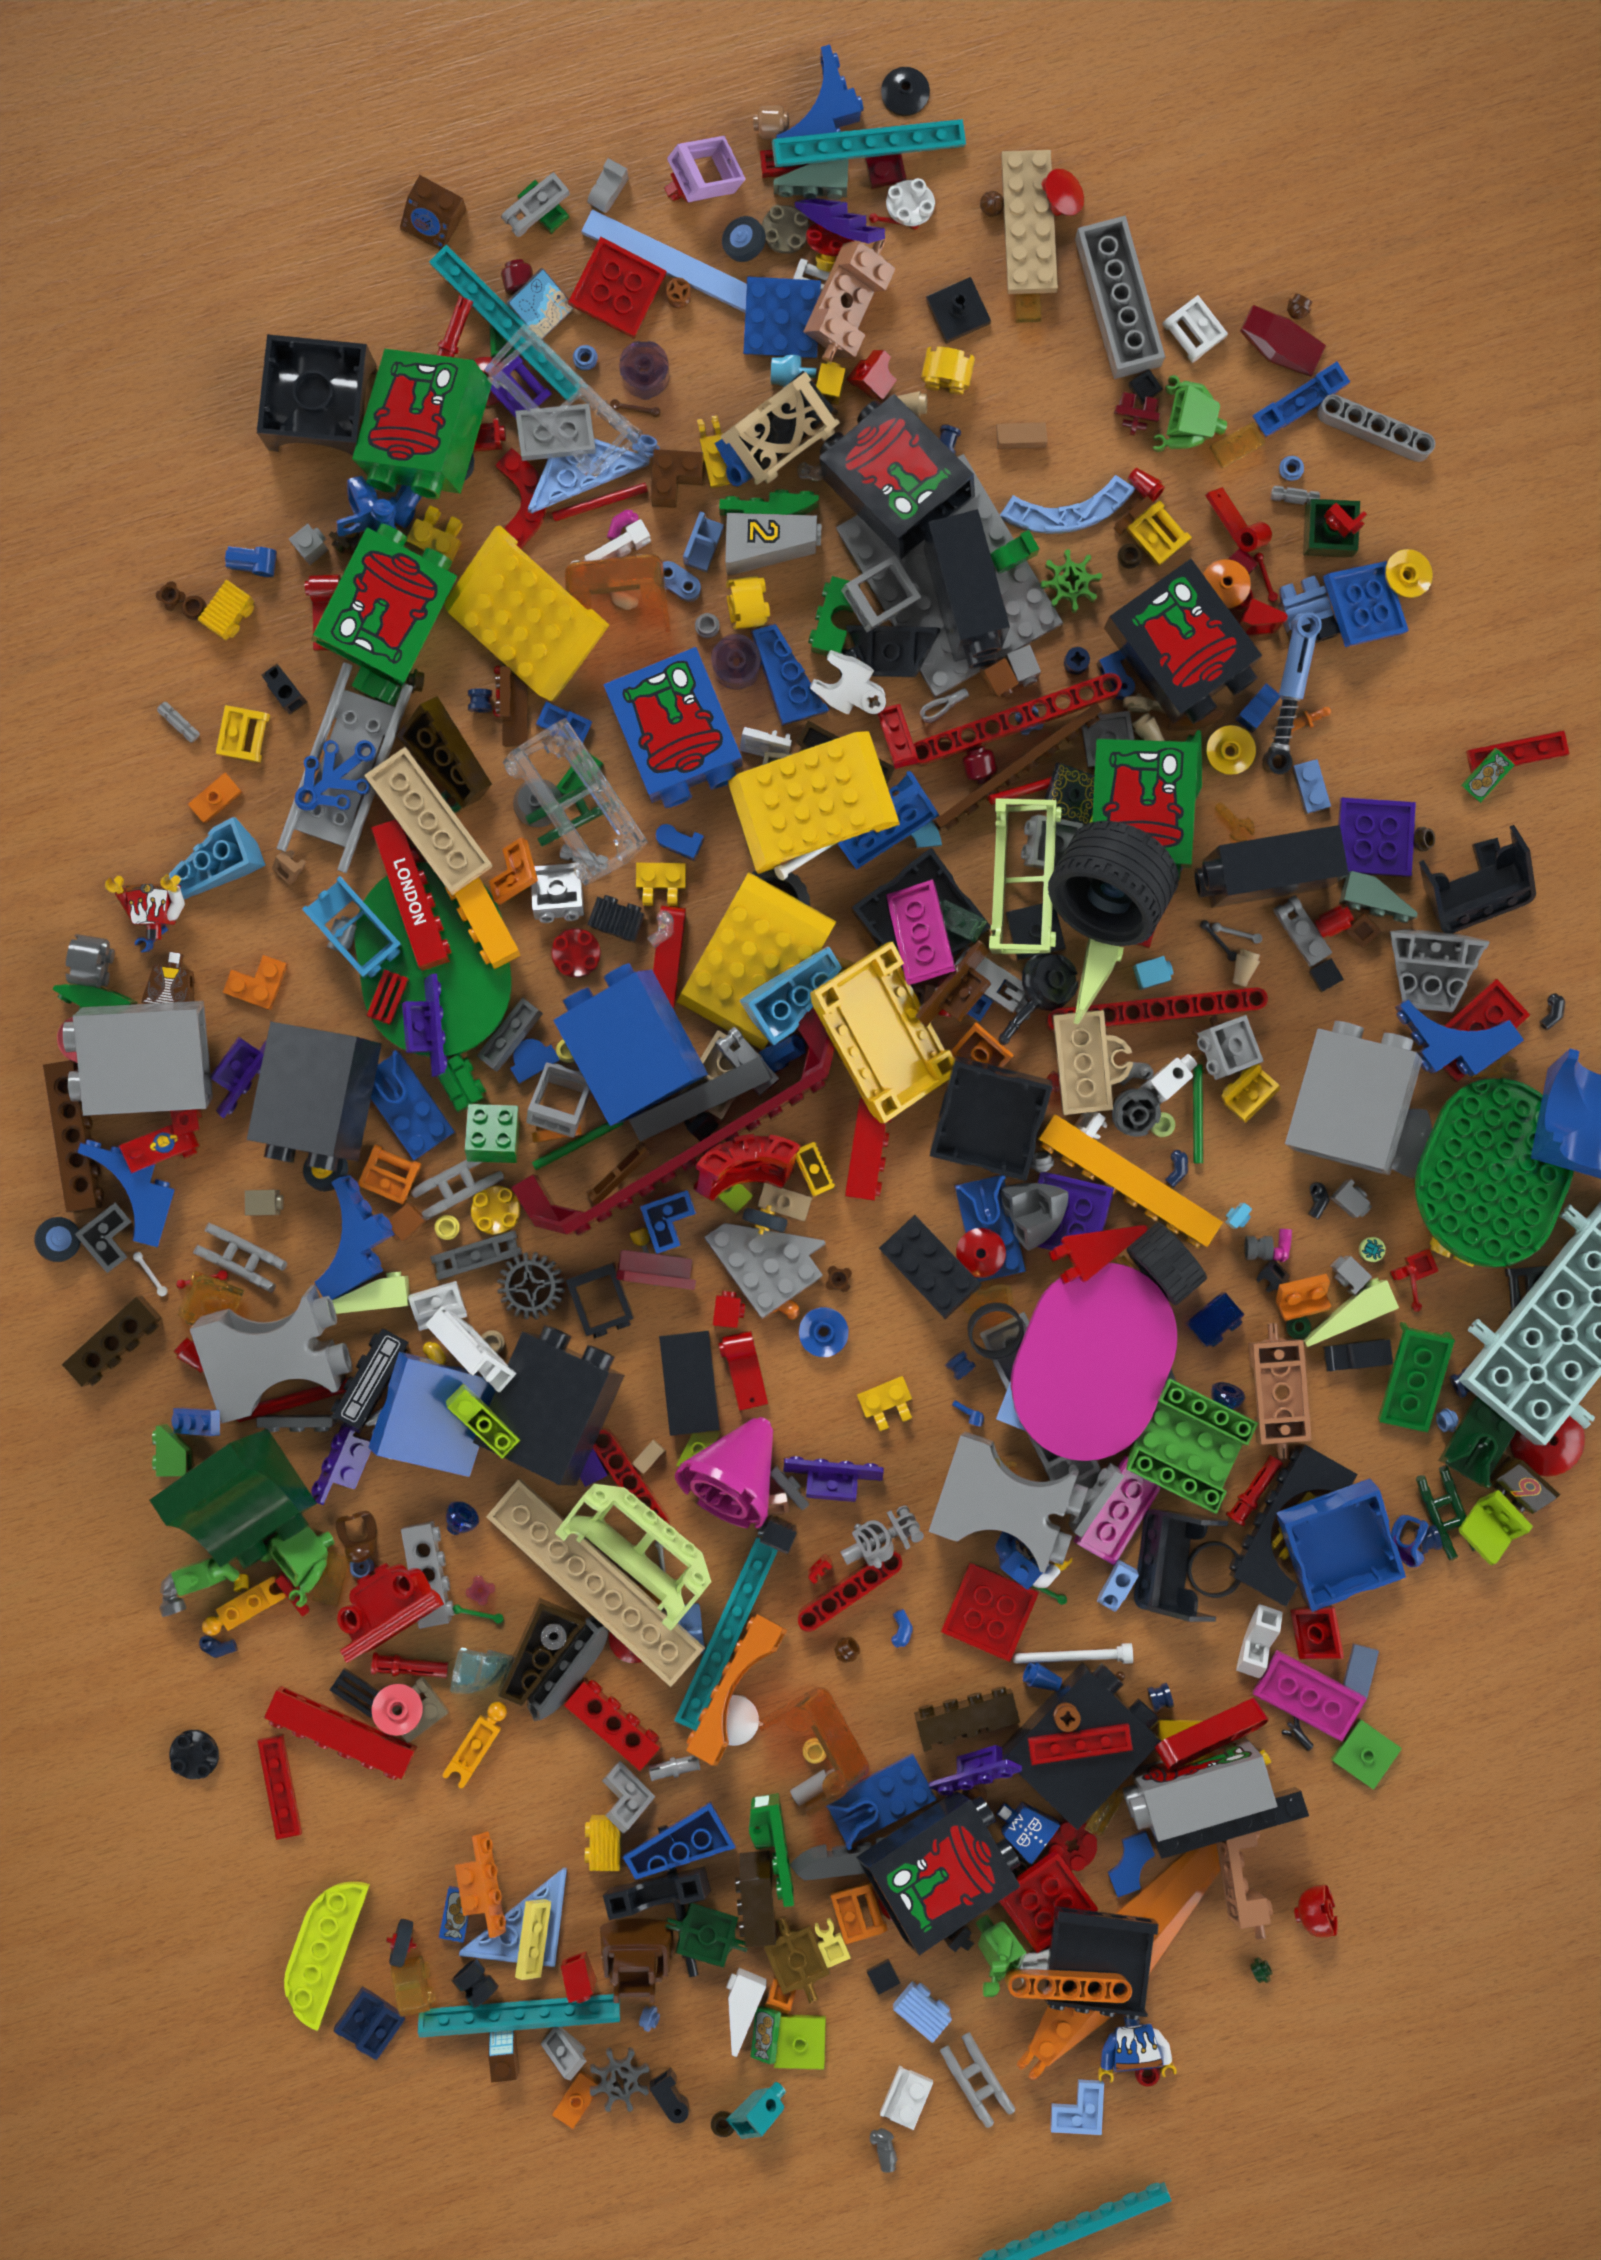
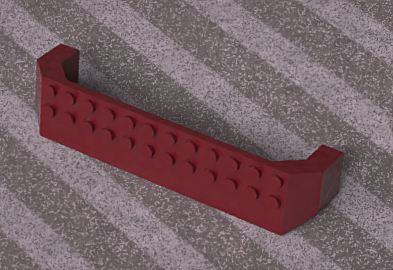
M814 1007L809 1012H806L796 1028L808 1048L802 1078L799 1082L586 1212L555 1205L538 1175L532 1174L511 1188L533 1225L566 1235L576 1234L581 1236L592 1229L590 1224L598 1221V1223H602L612 1217L611 1211L618 1207L620 1210L629 1207L635 1203L633 1201L634 1197L639 1194L641 1197H645L656 1190L654 1185L662 1181L663 1184H666L676 1178L675 1172L682 1168L684 1171H687L696 1166L698 1163L696 1160L716 1145L733 1140V1137L739 1136V1133L746 1129L750 1133L762 1125L760 1121L765 1117L769 1116L771 1120L783 1112L782 1107L788 1103L794 1106L804 1100L803 1094L810 1090L814 1094L824 1088L826 1085L824 1082L828 1078L835 1046Z

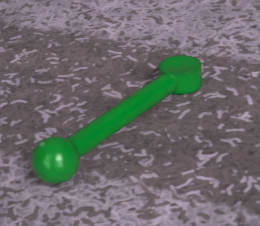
M1031 1586L1057 1599L1060 1605L1067 1603V1597L1064 1594L1058 1595L1046 1588Z
M454 1605L453 1607L455 1614L464 1613L492 1619L497 1624L502 1623L504 1619L501 1613L492 1615L464 1609L460 1605Z

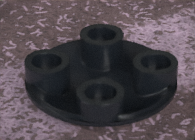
M201 1730L182 1732L174 1739L170 1747L171 1769L174 1773L188 1779L206 1778L214 1771L219 1761L217 1743L208 1733Z

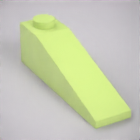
M1089 938L1074 1017L1075 1024L1080 1023L1113 971L1116 961H1121L1124 947L1104 944Z
M401 1271L386 1273V1278L378 1279L332 1300L336 1314L410 1306L408 1300L410 1295L408 1276H401Z
M1378 1277L1369 1280L1365 1287L1346 1300L1303 1339L1304 1346L1309 1347L1398 1309L1399 1306L1388 1281H1379Z

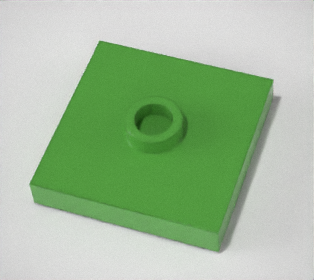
M1359 1718L1331 1760L1374 1790L1402 1748Z

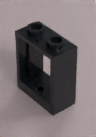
M614 1262L566 1280L586 1337L593 1335L595 1339L608 1334L606 1329L616 1326L617 1330L630 1326V1320L635 1318L621 1280L616 1279L617 1268ZM611 1275L625 1315L591 1328L576 1287Z

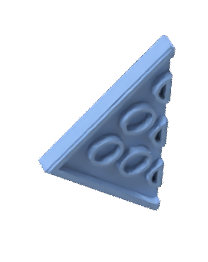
M595 438V454L548 458L529 504L528 512H537L648 466L650 458Z
M562 1868L504 1914L506 1918V1933L495 1938H489L487 1928L460 1950L459 1956L517 1963L525 1902L546 1899L551 1901L543 1966L555 1967L567 1868Z

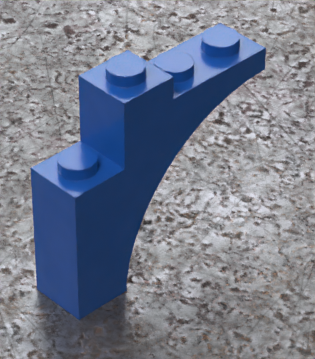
M830 44L822 46L820 50L823 82L815 104L798 124L776 135V139L841 132L839 127L860 122L861 112L864 111L862 99L860 96H856L854 88L847 89L845 77L840 76L838 68H840L838 55L832 52Z
M1409 999L1395 1007L1398 1011L1396 1015L1403 1025L1407 1024L1411 1029L1413 1040L1419 1046L1422 1045L1424 1047L1417 1053L1422 1059L1421 1068L1426 1072L1429 1071L1430 1074L1439 1071L1456 1058L1458 1061L1456 1065L1464 1075L1474 1076L1524 1041L1510 1020L1487 1030L1460 1031L1447 1028L1430 1020L1416 1009Z
M87 1139L86 1144L80 1142L78 1153L104 1165L124 1186L134 1213L133 1241L158 1247L175 1190L170 1187V1182L156 1179L155 1183L150 1182L155 1164L131 1174L118 1147L112 1146L111 1150L101 1148L102 1143Z
M351 1175L339 1177L331 1182L341 1207V1240L331 1265L318 1280L314 1281L322 1297L329 1296L331 1300L348 1294L383 1272L381 1261L373 1253L372 1249L395 1235L392 1231L391 1222L383 1213L372 1214L370 1204L362 1197L359 1185Z

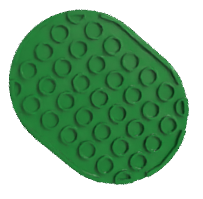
M428 862L417 863L419 871L424 870L428 884L424 885L426 893H432L436 907L432 908L434 916H439L444 930L440 931L442 940L447 939L452 952L448 954L450 962L424 971L420 970L387 875L371 889L363 902L401 943L402 946L399 948L401 953L389 962L386 959L379 966L382 969L372 978L369 976L363 978L360 975L364 1003L368 1012L384 969L409 979L392 1024L389 1025L371 1018L374 1025L386 1039L406 1051L402 1003L405 1001H426L424 979L431 974H437V980L441 984L439 1004L443 1008L441 1028L445 1033L443 1052L446 1057H450L477 1047L497 1029L503 1020L502 1018L511 999L510 962L496 969L493 968L491 963L485 964L480 954V951L483 950L480 942L474 943L468 932L472 928L468 920L463 922L457 911V908L460 907L457 899H450L445 885ZM484 885V887H485L486 891L488 892V894H489V896H490V898H491L493 904L495 905V907H496V909H497L499 915H500L501 918H502V915H501V912H500V910H499V907H498L497 903L494 902V899H493L492 894H491L490 891L487 889V887ZM365 914L356 920L355 925L357 926L355 930V948L357 961L361 966L366 964L390 943ZM388 978L375 1014L379 1012L392 978ZM400 981L396 982L391 998L383 1015V1017L387 1018L389 1014L390 1008L400 986ZM430 1052L413 1053L418 1056L430 1057Z
M1506 1078L1481 1079L1466 1085L1454 1093L1443 1105L1420 1157L1415 1175L1417 1205L1430 1233L1454 1256L1482 1267L1496 1268L1513 1265L1530 1257L1545 1244L1555 1226L1574 1174L1572 1170L1531 1159L1543 1095L1532 1087Z

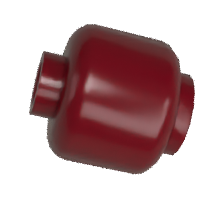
M516 259L505 263V268L501 271L504 289L508 295L513 296L534 275L531 265L525 263L523 259Z
M980 746L966 751L967 755L963 757L962 762L967 779L970 781L977 780L978 785L992 779L991 776L997 772V765L992 750L985 749V746Z

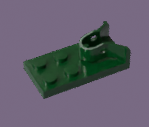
M1475 1396L1438 1461L1479 1486L1489 1488L1492 1485L1490 1483V1476L1517 1429L1478 1396Z

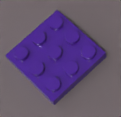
M1340 798L1338 825L1341 828L1348 872L1354 871L1367 875L1398 877L1412 876L1416 802Z
M1040 1172L1038 1183L1053 1185L1068 1191V1204L1058 1228L1045 1242L1037 1247L1053 1251L1055 1247L1062 1245L1061 1239L1064 1236L1104 1231L1114 1188L1048 1172Z

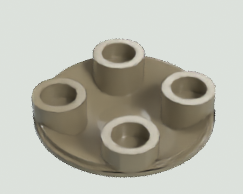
M773 206L762 222V227L766 234L765 242L771 249L779 253L789 254L800 250L807 243L806 232L810 227L808 217L792 206Z

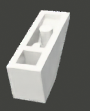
M738 1968L736 1975L731 1974L726 1986L727 1989H730L728 2000L732 2056L735 2057L739 2053L766 1988L765 1978L742 1968Z

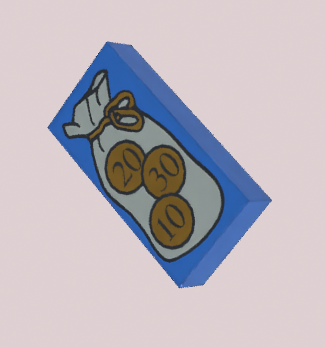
M449 1886L439 1938L463 1943L469 1915L463 1916L459 1888Z

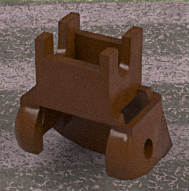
M623 1919L605 1923L600 1927L602 1966L605 1978H610V1982L614 1984V2003H619V1997H650V2003H655L656 1982H662L663 1977H668L673 1963V1930L665 1928V1923L670 1925L671 1923L655 1919ZM656 1957H658V1959H657V1973H656Z

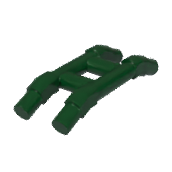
M596 779L525 816L529 825L554 813L560 826L537 838L541 847L614 810L615 806L612 801L589 810L583 799L584 796L602 788L601 780ZM574 802L581 815L569 821L562 808Z
M1442 1466L1439 1468V1472L1447 1494L1434 1499L1424 1475L1417 1476L1416 1482L1432 1524L1439 1531L1442 1548L1449 1561L1457 1559L1458 1555L1447 1532L1460 1527L1467 1515L1456 1491L1449 1467ZM1451 1503L1456 1517L1442 1522L1437 1509ZM1468 1542L1472 1552L1476 1551Z

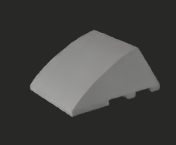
M1414 929L1390 931L1402 1002L1409 999L1416 1009L1453 1012L1467 987V982L1473 970L1479 964L1478 961L1483 951L1487 949L1490 942L1454 933Z

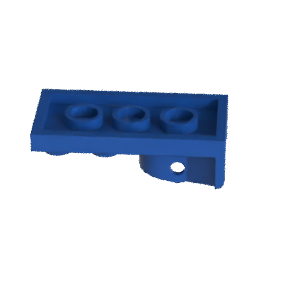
M911 771L906 772V776L898 785L889 790L900 825L877 833L875 830L837 843L856 870L940 816ZM896 791H899V794L893 796Z
M395 1050L393 1055L378 1064L371 1100L414 1161L456 1133L400 1051Z
M1005 1175L954 1186L965 1233L975 1228H987L997 1233L1005 1244L1006 1258L1003 1266L998 1272L989 1277H976L979 1282L1026 1271L1019 1241L1013 1233L1014 1223L1011 1217L1005 1216L1001 1203L999 1189L1006 1186ZM978 1249L976 1251L977 1257H985L986 1251Z
M912 1753L825 1798L824 1802L846 1842L847 1849L850 1850L853 1843L935 1801L936 1797L932 1789L929 1788V1783Z

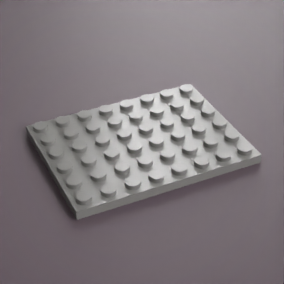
M963 454L958 458L974 473L975 497L954 515L978 509L989 551L992 553L1014 538ZM858 515L836 527L839 536L862 574L896 555ZM923 540L901 559L907 567L909 578L919 586L921 598L916 604L892 617L889 621L892 626L940 628V633L919 671L936 698L979 673L980 668L970 669L967 659L957 662L953 660L924 553L925 540ZM1027 561L1001 574H998L995 569L1010 625L1002 650L996 652L997 658L1006 657L1008 653L1023 648L1063 624L1057 611L1051 606V601L1044 589L1040 587V583ZM890 567L866 581L884 612L908 598Z

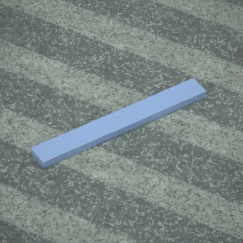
M592 209L581 231L583 235L597 242L601 236L666 270V275L672 278H683L690 284V287L745 313L746 283Z

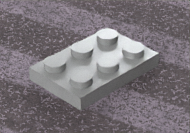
M589 404L515 411L522 461L596 453Z

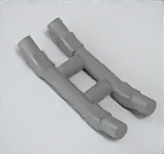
M466 1159L411 1189V1194L414 1198H417L431 1189L439 1187L445 1199L422 1211L423 1217L428 1220L476 1193L504 1180L502 1172L498 1171L475 1182L469 1169L483 1162H467ZM460 1174L467 1188L453 1194L447 1181Z
M211 1223L207 1224L205 1232L228 1242L229 1245L223 1256L199 1245L195 1247L193 1254L272 1293L276 1288V1284L254 1273V1270L260 1259L282 1271L287 1267V1262ZM238 1248L251 1254L245 1268L231 1261Z
M968 2032L961 2038L975 2063L962 2070L948 2045L942 2048L940 2052L951 2073L971 2103L975 2113L985 2127L989 2128L994 2124V2120L983 2105V2099L994 2093L1007 2114L1014 2113L1015 2107L985 2060L971 2033ZM981 2071L988 2084L975 2092L968 2079Z

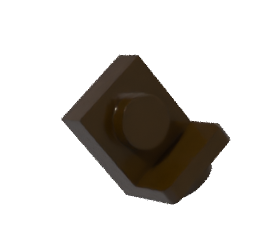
M348 523L343 528H350L356 523ZM331 531L329 534L333 541L331 545L342 554L347 551L353 555L365 531L340 537L337 531L335 533Z

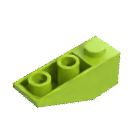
M464 1383L446 1400L447 1408L502 1459L520 1441L498 1416Z

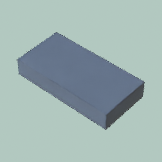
M1353 1643L1343 1685L1360 1693L1367 1699L1379 1651Z

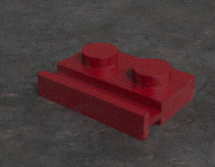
M901 154L865 157L871 189L893 185L896 182L906 180Z

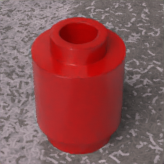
M1340 904L1319 915L1320 918L1315 920V924L1323 938L1327 936L1332 937L1352 927L1351 921L1354 920V917L1348 907L1343 908Z

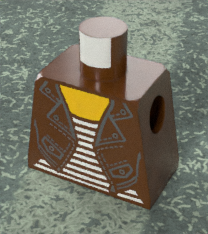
M169 952L167 966H153L141 1003L155 1004L194 1001V972L182 969L183 954Z

